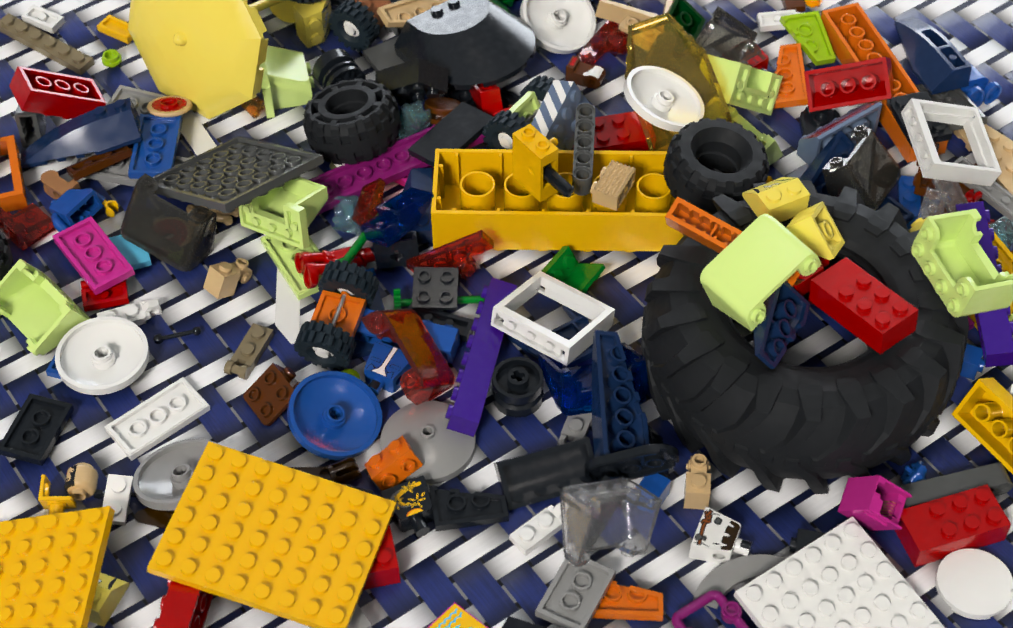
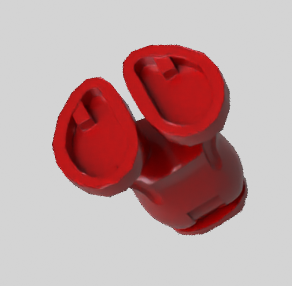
M351 247L332 251H304L296 253L294 258L295 267L298 273H303L307 289L317 286L319 277L322 276L327 263L343 258ZM370 247L361 248L350 264L354 262L358 267H366L367 263L375 261V256Z

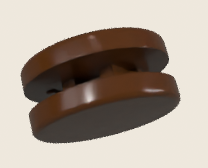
M448 97L429 98L424 102L425 111L423 118L426 122L436 125L461 102Z

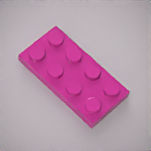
M92 216L52 236L55 244L95 295L135 275L133 267Z

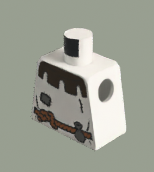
M705 507L691 543L689 558L723 564L732 559L734 552L748 557L752 542L739 538L742 527L739 522L711 508Z

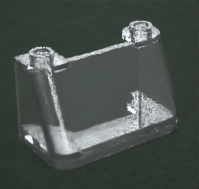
M613 479L563 487L560 496L565 559L574 567H582L589 563L590 555L587 552L616 547L621 551V554L627 557L646 554L662 500L628 479Z

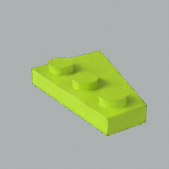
M819 11L781 16L780 23L793 39L801 44V49L815 66L835 63L836 56Z

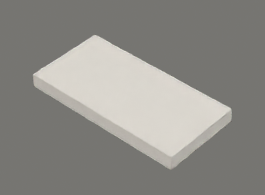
M182 377L104 427L109 436L129 459L133 461L211 409L202 396Z

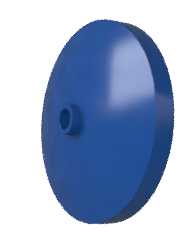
M323 371L308 376L294 389L288 403L287 420L293 436L306 450L325 459L343 460L351 456L357 457L373 445L382 426V409L375 393L362 380L340 371Z

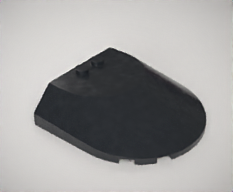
M447 0L407 20L394 44L396 55L404 62L420 58L447 68L448 85H454L455 90H471V85L483 83L484 88L506 81L521 72L527 66V60L535 55L536 40L531 27L499 0Z

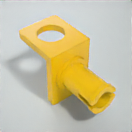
M42 474L38 500L44 509H49L48 515L64 513V509H76L77 504L72 496H49L51 483L46 474Z

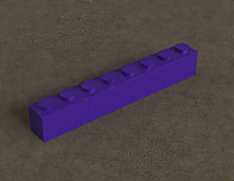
M983 201L956 204L955 212L971 209L978 211L982 218L976 222L977 232L981 231L983 234L978 243L998 273L1002 272L1001 264L996 263V259H998L997 246L992 244V241H994L993 227L989 228L988 223H990L989 209L985 210ZM1010 306L1004 309L975 314L985 367L1013 364V321L1008 319V316H1010Z
M491 277L489 286L484 284L480 296L484 298V301H479L476 310L479 318H474L471 330L475 332L474 335H469L466 347L470 349L469 352H464L461 365H464V370L459 369L455 381L459 383V387L454 386L450 400L454 401V404H449L445 418L449 419L447 429L472 437L475 435L504 332L491 326L492 310L496 304L516 290L517 285Z

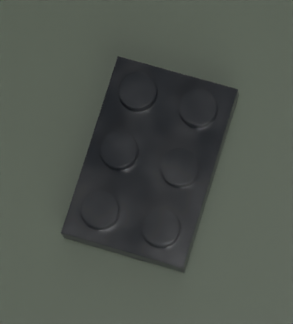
M927 91L892 97V99L887 100L889 110L911 147L912 144L901 111L911 98L933 101ZM927 121L935 143L951 140L953 133L946 123Z
M30 393L0 443V455L43 466L74 411L73 405Z

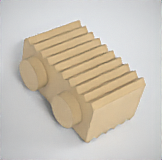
M611 160L608 167L604 166L602 168L599 181H594L591 186L592 202L618 211V208L635 182L636 169L630 165H623L618 161Z

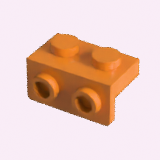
M402 435L397 440L392 441L380 453L372 456L364 465L371 479L383 491L398 485L423 464Z

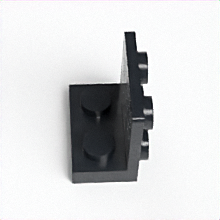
M414 267L412 308L456 310L458 287H460L459 268Z

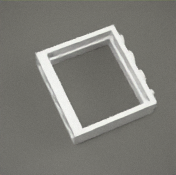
M911 98L901 111L923 178L991 186L1002 173L978 108ZM927 121L963 126L978 166L940 161Z
M539 271L493 307L491 326L567 366L593 344L595 330L608 331L612 327L615 309ZM539 292L593 321L573 338L567 340L514 311Z

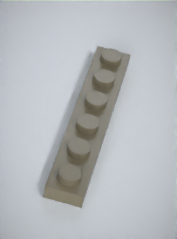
M9 13L0 19L1 33L79 75H82L95 64L92 57Z

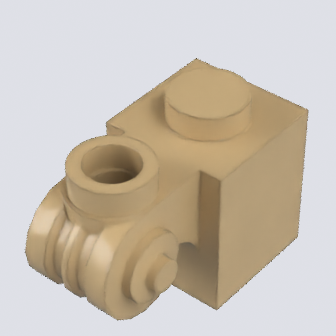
M237 258L233 263L221 262L210 265L203 288L217 299L233 296L238 281L245 284L252 276V270L248 268L249 262L246 259Z
M698 453L690 456V460L688 459V463H686L688 472H686L684 486V508L704 510L705 507H709L711 473H708V471H710L711 465H709L705 455Z

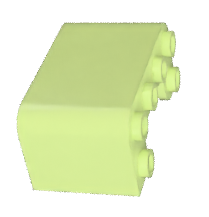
M976 209L928 216L911 246L912 255L933 285L936 293L940 296L948 312L955 318L1008 308L1013 301V274H1009L1008 271L998 273L978 243L983 234L981 231L977 232L976 222L980 221L982 217Z

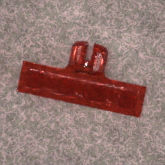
M607 20L576 56L580 57V62L593 66L606 52L625 55L630 51L632 41L630 38L624 37H629L630 35L618 29L619 23Z
M480 230L406 260L407 268L413 273L414 267L459 268L460 279H466V276L471 277L477 268L475 264L476 259L473 256L493 249L494 241L485 232Z

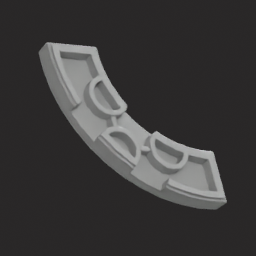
M769 554L748 555V557L741 556L731 559L716 567L703 579L694 594L693 600L710 590H718L726 596L736 585L745 581L751 582L787 558ZM713 600L706 606L718 609L719 604Z

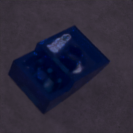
M410 187L378 205L376 209L379 215L361 225L367 241L389 247L397 242L422 218L432 202L433 193Z

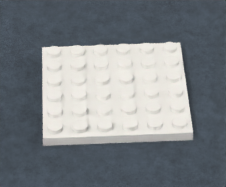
M853 516L735 591L733 595L758 628H945Z

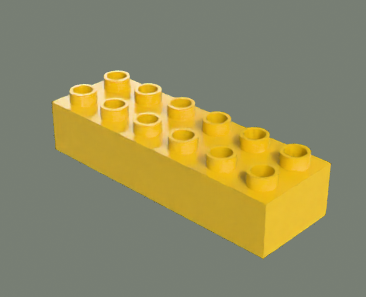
M435 149L431 204L433 249L548 251L560 250L563 246H569L571 250L584 252L661 251L663 245H676L684 235L666 224L665 216L675 201L663 174V165L667 151L594 150L592 184L594 181H599L602 168L604 166L608 167L611 160L618 161L623 165H630L636 169L635 182L618 208V211L593 203L591 193L580 196L573 192L571 197L567 198L558 192L540 203L513 178V149ZM559 150L558 174L572 185L574 150Z

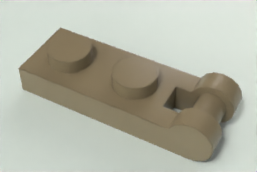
M253 323L232 358L226 362L224 373L230 375L234 373L239 378L247 380L274 337V330Z

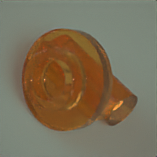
M258 96L241 104L253 118H257L260 111L265 108L262 105L264 101Z

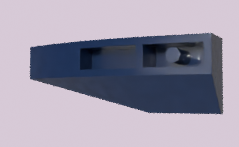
M914 17L894 22L912 72L931 95L969 86L972 66L942 33Z

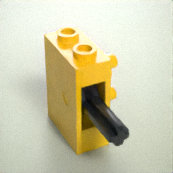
M528 124L512 133L513 178L540 203L558 192L564 197H571L574 187L558 174L559 149L556 146L559 142L557 138L553 137L548 140L533 125Z

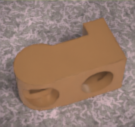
M54 170L46 171L40 177L45 193L53 199H58L69 189H80L79 182L74 179L67 182L59 177V173Z

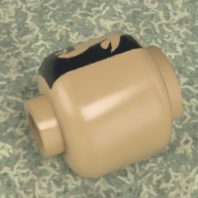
M88 463L73 465L66 473L65 492L75 500L90 498L97 489L98 472Z

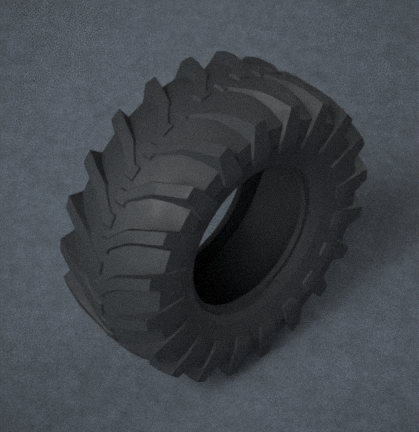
M800 180L810 193L808 208L823 201L845 241L836 257L829 260V265L824 267V271L847 257L919 310L916 331L882 354L877 353L867 345L868 350L862 355L834 366L803 367L779 361L774 369H770L755 355V348L739 333L733 323L735 320L712 305L700 282L702 270L720 253L684 235L676 245H663L657 257V265L660 267V270L655 279L647 285L644 300L647 302V306L644 307L642 321V362L651 397L663 421H672L674 430L681 443L691 453L706 447L712 462L721 473L733 478L741 467L751 469L759 482L767 490L780 492L783 478L805 480L815 494H829L827 479L848 475L851 477L871 476L868 469L874 468L887 460L902 466L911 459L908 447L916 442L920 436L930 437L934 434L940 422L937 417L944 411L948 400H951L957 379L961 373L969 322L968 315L955 318L948 312L940 296L936 293L933 285L912 255L911 246L920 230L908 232L906 222L899 208L888 202L876 211L865 206L857 189L844 186L839 197L818 194L811 180ZM766 182L753 184V187L755 188L760 185L766 184ZM724 194L712 198L718 211L712 215L741 231H744L758 218L745 200L737 202ZM793 218L783 221L781 224L787 227ZM809 291L808 293H806L805 295H803V297H804L810 304H813L812 302L809 301V294H810V291Z

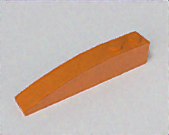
M678 196L665 216L668 226L718 253H721L743 232ZM796 271L786 281L793 287L800 274Z

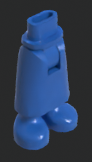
M970 63L972 69L969 86L960 89L977 107L981 106L982 102L988 105L1000 96L1002 86L998 82L989 83L988 78Z

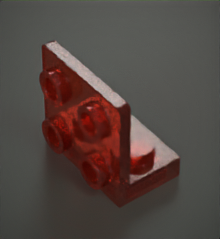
M381 178L363 186L352 220L363 229L366 228L385 202L382 197L386 182ZM393 207L390 208L371 234L373 237L382 236L390 230V224L396 211Z
M31 203L14 215L9 211L5 212L0 207V230L23 251L56 230L51 218L34 203Z

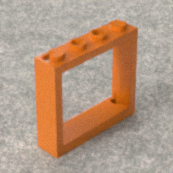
M14 135L0 137V156L9 155L14 191L0 194V214L28 208L20 154Z

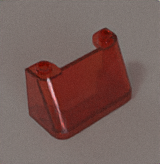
M405 308L373 311L361 318L366 329L376 335L379 340L383 337H388L394 343L397 342L411 366V369L401 376L400 386L406 397L414 404L418 405L425 401H430L453 386L455 377L420 316L414 310Z

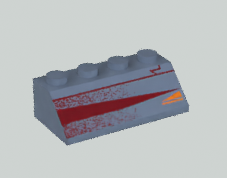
M876 102L861 105L849 110L843 116L833 119L825 126L817 128L816 131L804 135L799 139L797 155L810 165L838 131H842L854 143V146L875 135L882 104Z

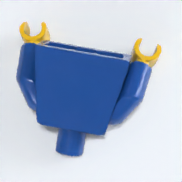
M91 188L69 189L58 199L52 200L49 207L52 213L51 220L53 226L58 232L90 216L93 217L103 206L106 208V215L108 217L115 216L114 210L119 212L116 201H106L104 196Z

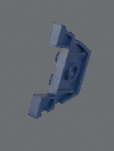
M562 305L563 310L572 320L551 331L570 340L586 327L589 321L587 317ZM505 333V337L509 341L558 373H562L592 358L593 344L570 364L565 366Z

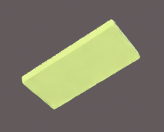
M267 235L260 238L261 244L298 300L319 292L318 284L315 288L307 289L303 273L297 272L294 261L296 253L304 251L320 252L310 236V246L305 250Z

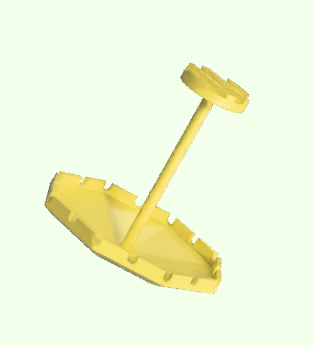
M131 0L128 31L158 90L167 96H181L189 99L192 102L191 109L207 119H211L257 97L256 94L261 92L264 69L260 65L265 62L269 38L264 39L263 33L267 29L258 12L270 8L272 13L281 21L295 23L293 5L297 4V2L291 0H259L248 5V0Z

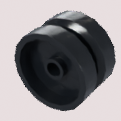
M512 357L501 361L495 367L492 374L494 405L506 416L515 418L526 417L535 413L541 407L544 398L542 369L531 359L523 357Z

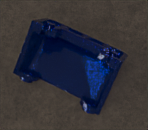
M624 342L621 344L627 358L625 362L628 371L632 373L634 389L639 393L641 399L639 403L642 404L647 396L645 358ZM539 354V367L543 371L544 380L559 411L566 416L592 413V364L562 368V363L545 354Z

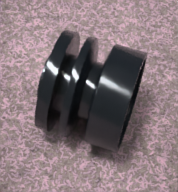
M341 48L326 51L317 59L313 67V76L323 89L328 85H333L343 80L348 81L355 78L366 80V75L346 50Z

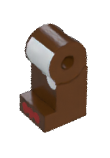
M574 55L566 66V81H574L576 85L586 88H599L606 77V71L603 67L580 62V57Z

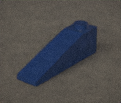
M787 281L763 302L766 307V317L754 329L755 355L770 369H774L786 353V347L789 342L794 341L797 337L796 332L798 329L803 328L810 308V303Z

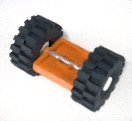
M340 260L330 261L326 264L318 283V289L322 292L311 321H306L302 324L294 344V350L298 352L300 357H305L304 360L307 362L311 361L313 365L317 366L318 364L325 369L329 367L331 370L336 368L343 370V368L346 369L349 366L356 348L354 337L365 308L371 307L379 287L378 278L373 276L371 271L367 272L365 267H358L354 262L349 264L345 260L343 262H340Z

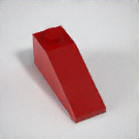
M483 83L471 85V90L469 91L477 109L489 115L503 109L500 88L497 85L485 88Z

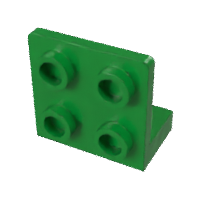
M563 246L542 269V272L586 293L592 283L600 277L605 266L604 264L578 263L570 247Z

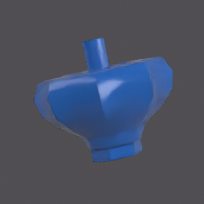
M922 461L911 463L910 466L906 465L904 467L905 470L900 477L903 485L926 480L927 468Z

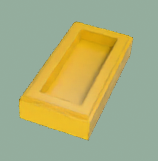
M108 15L97 25L99 32L126 44L133 40L128 31V23L114 16Z

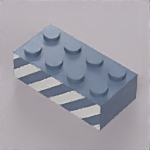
M553 80L531 125L548 140L553 137L557 138L559 143L556 147L559 150H571L574 145L576 108L579 104L589 103V101L574 81Z

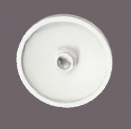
M522 0L520 18L531 27L535 35L536 44L543 49L557 54H571L584 48L593 37L596 29V16L589 0Z
M640 66L633 69L624 82V95L632 109L644 120L661 129L679 132L685 125L693 121L696 123L704 116V103L696 89L685 79L667 69L656 66Z
M115 316L96 317L79 323L63 336L56 348L55 365L60 378L71 389L88 395L110 394L126 388L141 376L149 361V345L142 329L130 320Z

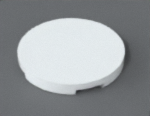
M972 548L956 550L948 554L941 561L936 572L935 586L938 595H941L953 612L969 619H990L991 616L997 615L1006 609L1013 597L1011 592L1013 577L1009 569L996 556L983 550Z

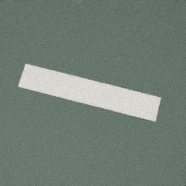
M192 109L182 115L181 133L197 156L217 146Z
M277 268L275 326L290 344H295L300 330V300L297 299Z

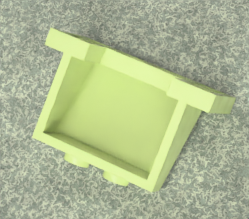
M268 45L265 62L260 65L264 69L261 89L267 118L275 117L274 110L306 105L309 100H312L311 88L315 87L313 76H309L311 74L310 63H305L303 52Z
M705 54L702 73L724 96L723 103L771 116L783 76L752 68V66Z
M301 177L285 182L284 186L274 188L268 191V194L252 199L251 203L238 206L241 226L305 250L310 246L308 227L328 201L327 186Z

